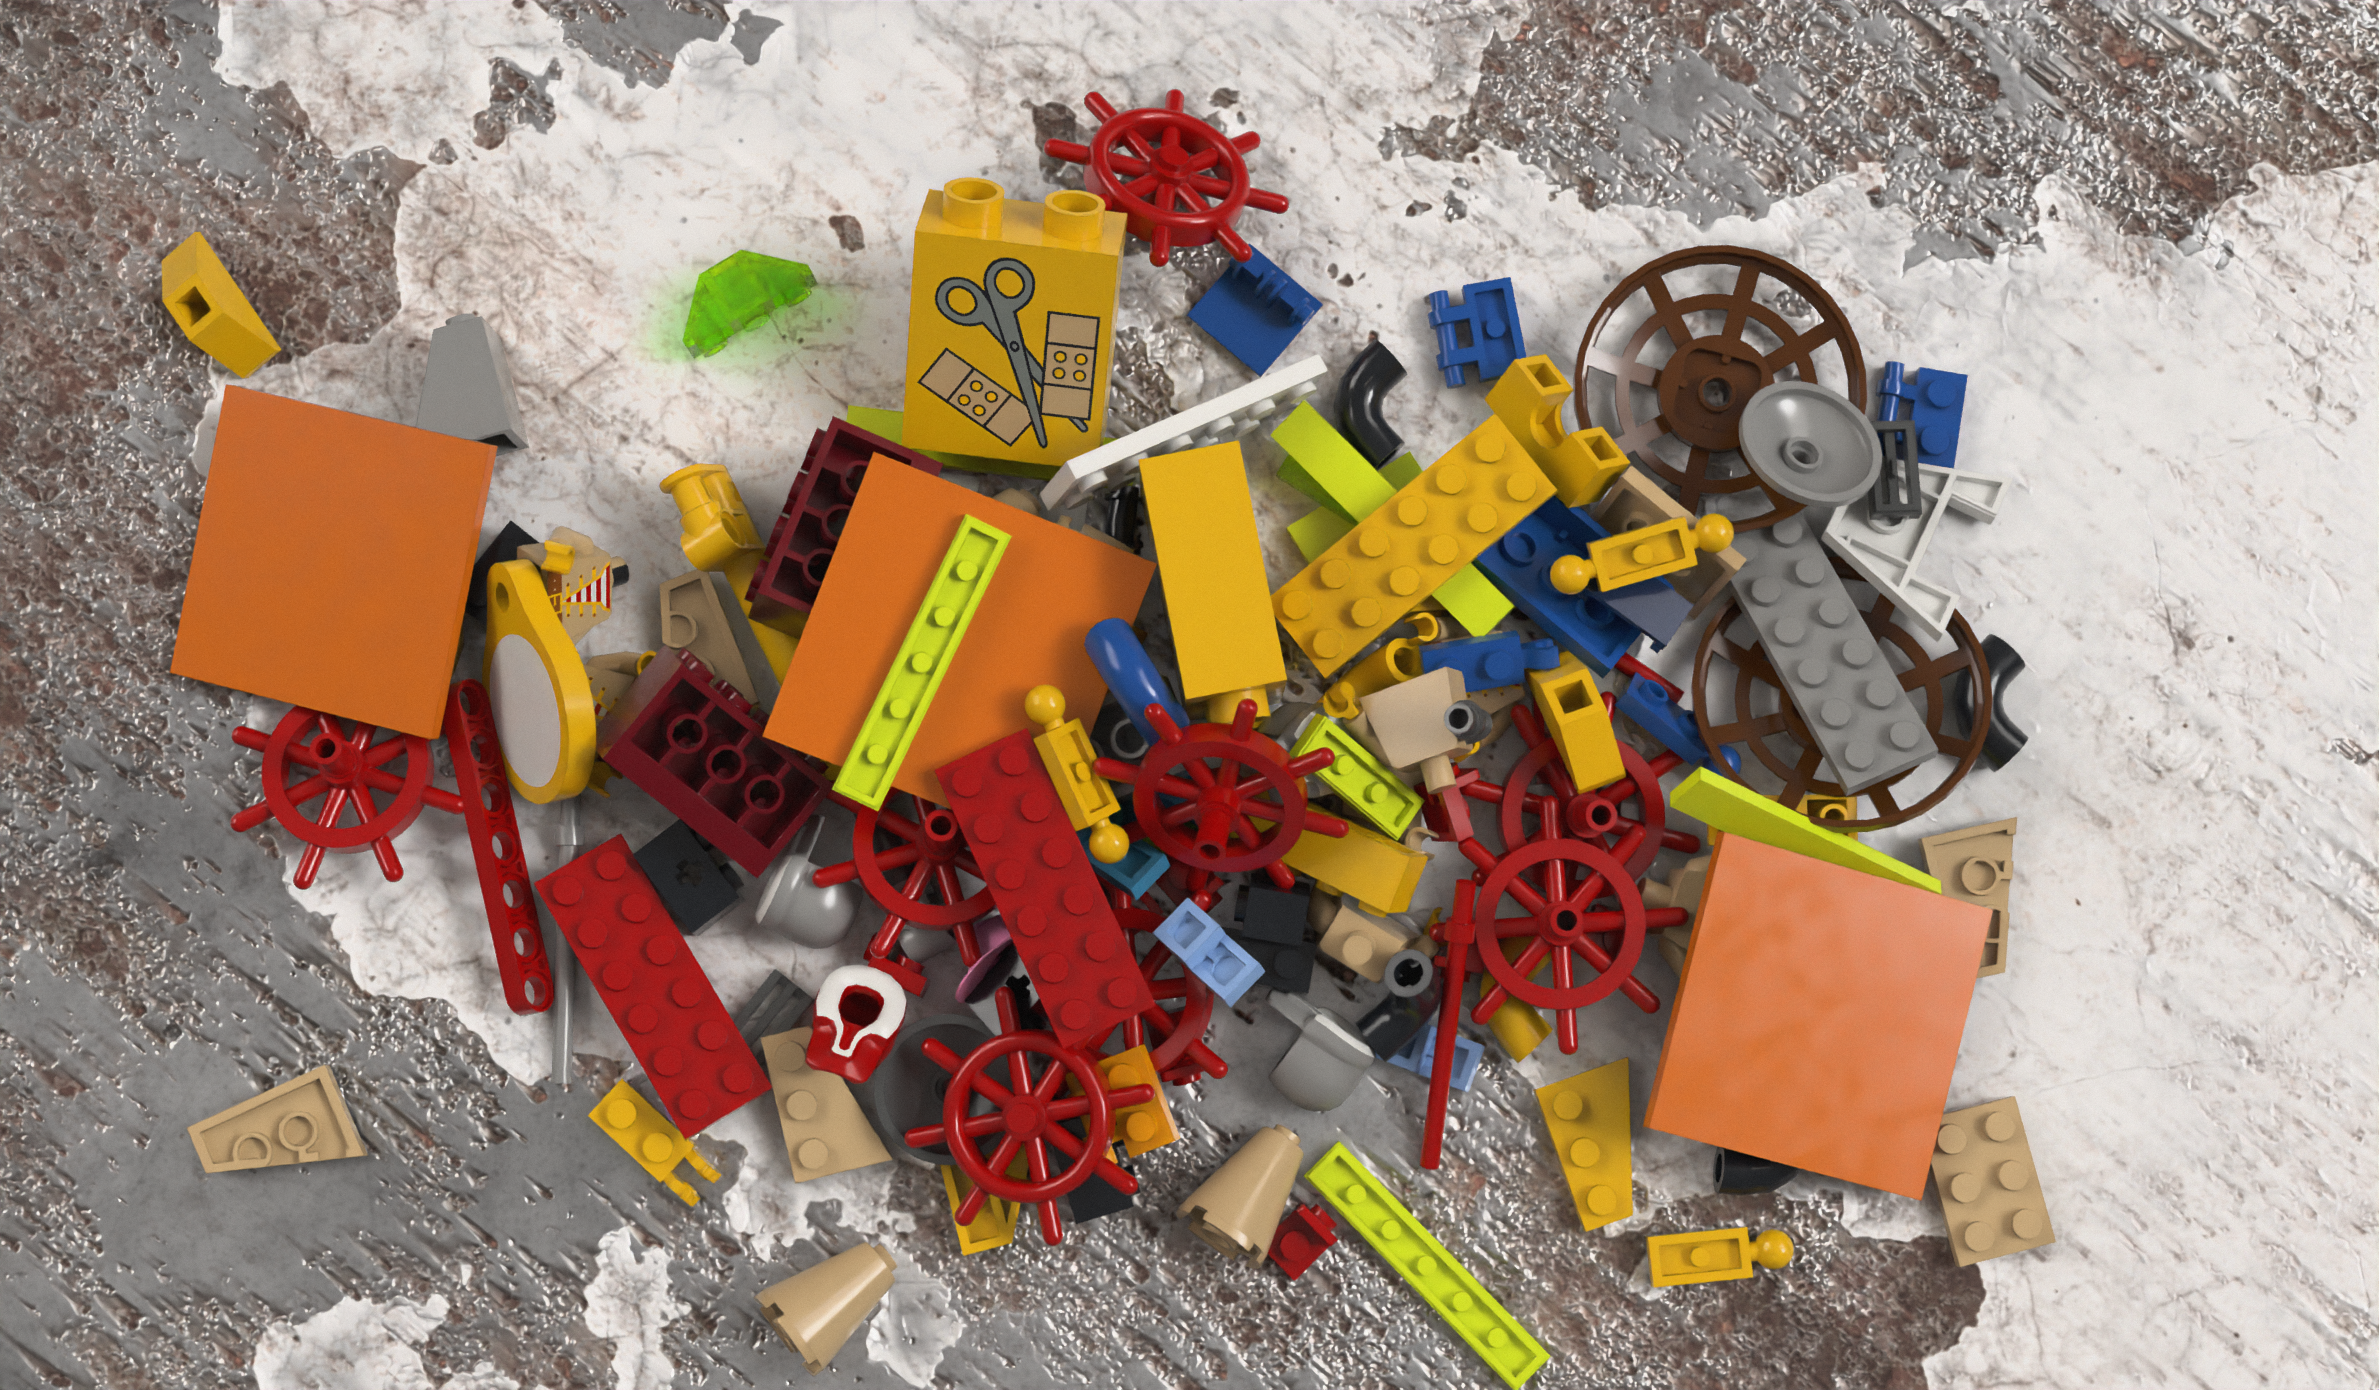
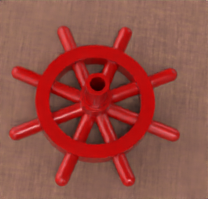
M1172 89L1167 92L1164 108H1136L1118 113L1100 93L1095 91L1089 92L1084 98V104L1102 123L1094 134L1090 146L1056 138H1050L1044 144V152L1048 157L1083 165V178L1087 192L1095 194L1104 200L1105 211L1128 214L1126 231L1142 241L1151 242L1149 260L1155 267H1163L1168 263L1170 246L1193 247L1215 241L1237 262L1246 263L1252 257V249L1233 230L1241 217L1244 207L1248 206L1276 214H1283L1289 208V200L1286 196L1250 187L1249 171L1241 155L1259 147L1261 143L1259 134L1254 131H1248L1228 139L1208 123L1183 113L1184 94L1178 89ZM1148 142H1159L1161 146L1155 150ZM1124 146L1135 158L1113 152ZM1211 169L1215 173L1217 178L1201 175L1199 173ZM1113 173L1135 179L1121 184ZM1200 195L1224 201L1212 208ZM1181 204L1188 212H1176L1175 210Z
M1605 691L1600 696L1607 709L1612 726L1617 698L1612 692ZM1522 704L1515 705L1511 709L1510 717L1529 749L1514 762L1506 774L1502 785L1477 779L1459 788L1461 795L1496 804V827L1499 841L1504 851L1496 856L1500 861L1519 848L1542 840L1541 829L1525 838L1521 820V811L1540 816L1539 803L1544 796L1526 792L1531 780L1540 769L1559 799L1562 838L1585 842L1608 853L1611 848L1602 832L1622 837L1632 825L1638 824L1645 828L1647 832L1645 841L1623 865L1634 882L1651 865L1660 847L1688 854H1695L1701 848V841L1696 835L1665 828V804L1657 779L1685 762L1684 759L1671 749H1668L1649 762H1646L1634 749L1616 739L1626 778L1616 781L1596 795V789L1578 794L1557 758L1561 755L1553 737L1545 738L1529 709ZM1635 794L1639 809V821L1618 816L1615 805ZM1564 861L1567 899L1584 881L1575 880L1579 864L1570 861ZM1542 863L1534 864L1519 872V875L1529 884L1546 893L1545 871ZM1476 868L1471 875V879L1476 882L1478 887H1482L1488 877L1479 868ZM1607 884L1595 899L1608 897L1614 893Z
M1250 698L1242 699L1238 703L1232 724L1208 722L1182 728L1177 726L1162 705L1150 703L1146 706L1144 715L1161 738L1148 750L1140 766L1106 757L1097 758L1092 765L1093 772L1099 777L1135 786L1133 805L1137 820L1120 826L1127 833L1129 844L1149 837L1162 851L1190 865L1185 884L1192 893L1204 889L1209 871L1243 872L1263 867L1279 888L1290 889L1295 883V877L1281 857L1288 853L1296 844L1302 830L1337 839L1344 838L1349 832V825L1344 819L1307 810L1308 791L1304 776L1331 766L1335 760L1334 752L1328 747H1321L1293 758L1274 740L1252 730L1258 706ZM1203 758H1222L1220 767L1211 769ZM1181 763L1194 780L1166 772ZM1242 763L1259 771L1245 778L1239 774ZM1276 787L1283 803L1256 797L1255 795ZM1158 792L1187 800L1166 808ZM1248 816L1275 822V824L1269 829L1260 832ZM1194 819L1199 829L1198 831L1193 830L1183 823ZM1234 831L1239 838H1228L1229 833Z
M298 705L294 706L282 718L271 735L245 726H238L231 733L233 742L264 753L261 776L266 799L234 814L230 820V826L236 832H245L276 817L286 830L307 844L293 877V883L298 889L305 890L312 886L326 852L355 854L373 850L385 879L389 882H398L402 879L404 870L391 841L412 825L424 806L426 805L454 815L464 813L463 801L460 795L432 787L435 766L430 742L435 739H427L400 732V735L369 749L378 726L358 721L351 740L348 742L336 715ZM442 721L439 737L446 734L444 721ZM318 725L322 734L317 735L312 740L310 747L301 745L300 743L305 736ZM408 753L406 778L376 769ZM291 762L320 772L289 788ZM370 788L397 796L394 802L380 815L370 795ZM329 791L316 824L305 819L296 808V806ZM350 797L361 825L350 828H336L347 799Z
M890 786L879 811H876L831 790L826 796L827 799L857 814L853 831V859L816 870L812 875L813 884L817 888L823 889L859 879L869 898L879 909L887 914L870 946V952L875 958L882 959L888 956L905 925L929 931L953 929L963 963L971 968L982 957L972 923L984 918L997 906L987 885L974 896L966 900L964 898L955 866L984 882L985 880L972 852L964 849L968 848L969 845L962 830L959 829L960 826L952 809L937 810L935 803L911 794L921 824L919 825L888 808L896 799L908 792ZM878 825L910 843L874 853L873 836L876 826ZM917 862L900 893L887 882L881 873ZM934 872L936 873L945 905H928L918 902Z
M1547 795L1539 803L1541 841L1519 848L1502 861L1472 836L1458 842L1460 853L1488 876L1480 889L1474 908L1473 919L1476 921L1474 941L1482 964L1496 982L1472 1009L1470 1017L1476 1025L1487 1024L1510 996L1534 1007L1555 1010L1559 1050L1565 1055H1572L1578 1049L1576 1008L1600 1001L1618 989L1647 1014H1654L1660 1009V999L1636 979L1631 972L1642 952L1646 929L1683 926L1688 922L1689 914L1683 907L1644 909L1638 888L1623 867L1646 839L1647 832L1643 826L1638 824L1630 826L1608 853L1585 842L1562 839L1559 801L1556 797ZM1564 861L1577 863L1592 870L1568 899L1566 895ZM1544 862L1547 901L1518 877L1517 874L1527 867ZM1608 884L1615 894L1621 910L1583 913ZM1503 891L1508 893L1533 916L1495 919L1497 905ZM1446 922L1435 923L1430 927L1429 936L1434 942H1448L1444 939ZM1623 930L1621 943L1614 959L1584 934ZM1535 936L1511 965L1503 956L1497 939ZM1571 949L1601 975L1583 986L1574 988ZM1550 950L1554 989L1542 987L1526 980L1527 976Z
M1110 883L1112 911L1137 963L1134 929L1144 930L1153 934L1168 917L1157 912L1132 908L1131 897ZM1200 889L1192 895L1190 900L1205 912L1211 905L1212 896L1207 890ZM1158 940L1138 966L1156 1006L1122 1022L1125 1051L1144 1044L1142 1018H1144L1167 1038L1161 1046L1148 1053L1156 1075L1171 1069L1188 1056L1212 1078L1222 1079L1228 1072L1226 1062L1200 1041L1211 1018L1214 993L1181 962L1185 977L1153 981L1172 956V953ZM1186 997L1185 1009L1180 1022L1160 1007L1156 1001ZM1119 1023L1093 1035L1085 1046V1049L1097 1062L1113 1056L1100 1048ZM1066 1079L1054 1095L1055 1097H1061L1069 1090Z
M1003 986L995 992V1002L1002 1034L981 1043L965 1058L935 1038H927L922 1042V1054L953 1076L944 1098L943 1123L909 1129L905 1133L904 1141L908 1147L914 1149L947 1142L955 1162L973 1182L972 1187L955 1212L954 1217L957 1224L960 1226L972 1224L990 1194L1010 1202L1036 1203L1043 1240L1049 1246H1057L1063 1240V1232L1056 1198L1080 1187L1093 1174L1124 1195H1132L1137 1191V1179L1106 1158L1115 1133L1116 1109L1149 1103L1155 1097V1090L1148 1083L1111 1089L1102 1067L1085 1049L1091 1037L1063 1049L1055 1032L1042 1029H1021L1015 994L1011 988ZM1026 1051L1039 1052L1054 1058L1035 1088H1033ZM1004 1055L1007 1057L1013 1092L984 1073L994 1061ZM1071 1070L1081 1083L1085 1095L1065 1099L1055 1097V1093ZM973 1090L1003 1111L969 1117L970 1100ZM1090 1115V1129L1086 1143L1056 1122ZM1006 1131V1134L988 1160L980 1151L974 1137ZM1044 1139L1075 1160L1068 1169L1055 1177H1051ZM1023 1143L1031 1180L1020 1179L1005 1173Z

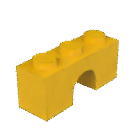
M1546 354L1515 359L1484 400L1559 492L1555 496L1567 508L1600 501L1628 467L1630 461L1602 426L1572 432L1569 435L1565 432L1561 421V410L1565 400L1572 393L1573 388Z

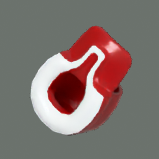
M864 965L842 966L830 973L818 990L813 1005L812 1035L805 1059L807 1065L813 1070L825 1071L841 1076L853 1084L866 1082L873 1071L890 1054L904 1023L907 1001L902 986L891 975Z

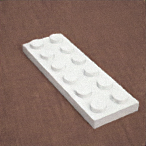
M1316 354L1068 460L1040 492V495L1048 511L1064 504L1068 510H1072L1093 499V492L1108 486L1110 492H1113L1136 480L1135 474L1139 472V459L1217 445L1219 443L1218 438L1232 432L1234 438H1238L1260 426L1258 420L1272 415L1274 420L1285 418L1295 410L1300 401L1317 391L1315 384L1328 370L1320 355Z

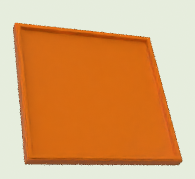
M226 384L170 673L427 739H439L498 446Z
M873 452L762 737L843 767L965 514H968L1012 537L891 784L892 787L951 809L934 770L1026 727L1032 740L1046 733L1044 726L1032 721L1025 710L1026 697L1034 687L1046 684L1059 689L1066 703L1062 716L1064 722L1066 723L1079 717L1088 739L1090 738L1109 688L1086 652L1084 646L1085 637L1097 623L1110 618L1124 619L1131 628L1133 627L1157 563Z
M1717 832L1643 1127L1921 1201L1993 910L1730 833Z

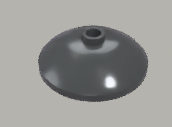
M940 1014L916 1021L897 1035L890 1054L876 1069L874 1101L881 1124L900 1148L920 1160L940 1165L957 1164L947 1142L914 1149L908 1147L904 1141L905 1133L909 1129L943 1123L945 1098L943 1084L953 1076L924 1056L921 1052V1044L927 1038H935L965 1058L978 1045L995 1037L983 1021L959 1014ZM1004 1055L994 1061L984 1073L1013 1092L1007 1057ZM973 1090L970 1100L969 1117L1003 1111ZM1006 1131L974 1137L984 1156L998 1146Z

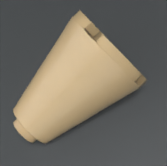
M1276 1124L1273 1129L1262 1127L1181 1203L1177 1210V1217L1181 1220L1188 1215L1192 1219L1188 1229L1224 1256L1234 1261L1238 1253H1241L1250 1258L1246 1267L1259 1269L1267 1257L1304 1156L1303 1151L1298 1146L1301 1142L1300 1138L1291 1130L1279 1124Z
M863 1242L761 1290L753 1298L762 1305L760 1308L762 1314L791 1353L799 1351L806 1360L801 1365L812 1376H816L825 1369L896 1282L891 1272L897 1268V1265L880 1243L872 1248L867 1242Z

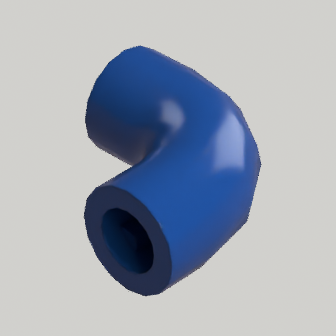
M1110 618L1097 623L1090 629L1085 637L1084 646L1086 652L1126 716L1150 747L1161 738L1144 715V710L1150 703L1162 705L1179 728L1189 726L1190 720L1187 712L1155 667L1129 623L1124 619Z

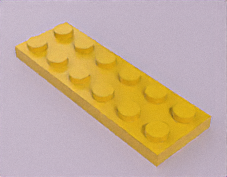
M1494 413L1270 597L1274 615L1323 677L1328 679L1559 491Z

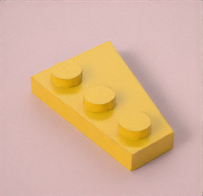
M1628 1057L1534 1089V1094L1583 1230L1587 1232L1633 1216Z

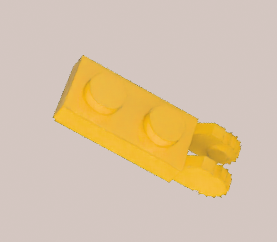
M624 1078L613 1087L588 1115L660 1183L665 1182L672 1191L692 1207L700 1200V1197L688 1182L683 1181L674 1172L681 1162L686 1158L701 1177L712 1183H715L721 1177V1173L695 1149L697 1145L691 1139L685 1141L677 1126L668 1121V1118Z

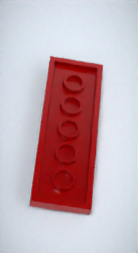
M1027 727L935 769L934 772L1062 1048L1065 1049L1155 1007V1001Z
M621 833L534 883L535 888L685 1141L773 1089L640 864L634 858L630 847Z

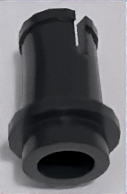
M1127 485L1104 495V500L1108 501L1105 534L1128 547H1134L1137 505L1142 504V498L1139 497L1138 487Z

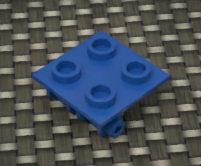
M1249 243L1248 245L1252 249L1251 259L1246 263H1239L1232 257L1228 262L1230 266L1187 314V317L1259 377H1262L1323 304Z

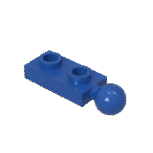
M1635 672L1624 685L1615 706L1691 766L1700 759L1703 768L1724 777L1713 764L1700 740L1693 711L1684 710L1668 697L1667 692L1660 684L1650 679L1646 680ZM1728 745L1719 746L1727 762L1739 775L1742 762L1738 752Z

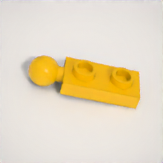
M1745 1226L1645 1236L1651 1287L1753 1278L1751 1262L1758 1261L1759 1264L1767 1269H1780L1791 1261L1794 1252L1793 1243L1789 1236L1776 1229L1762 1232L1755 1241L1749 1242L1748 1228Z

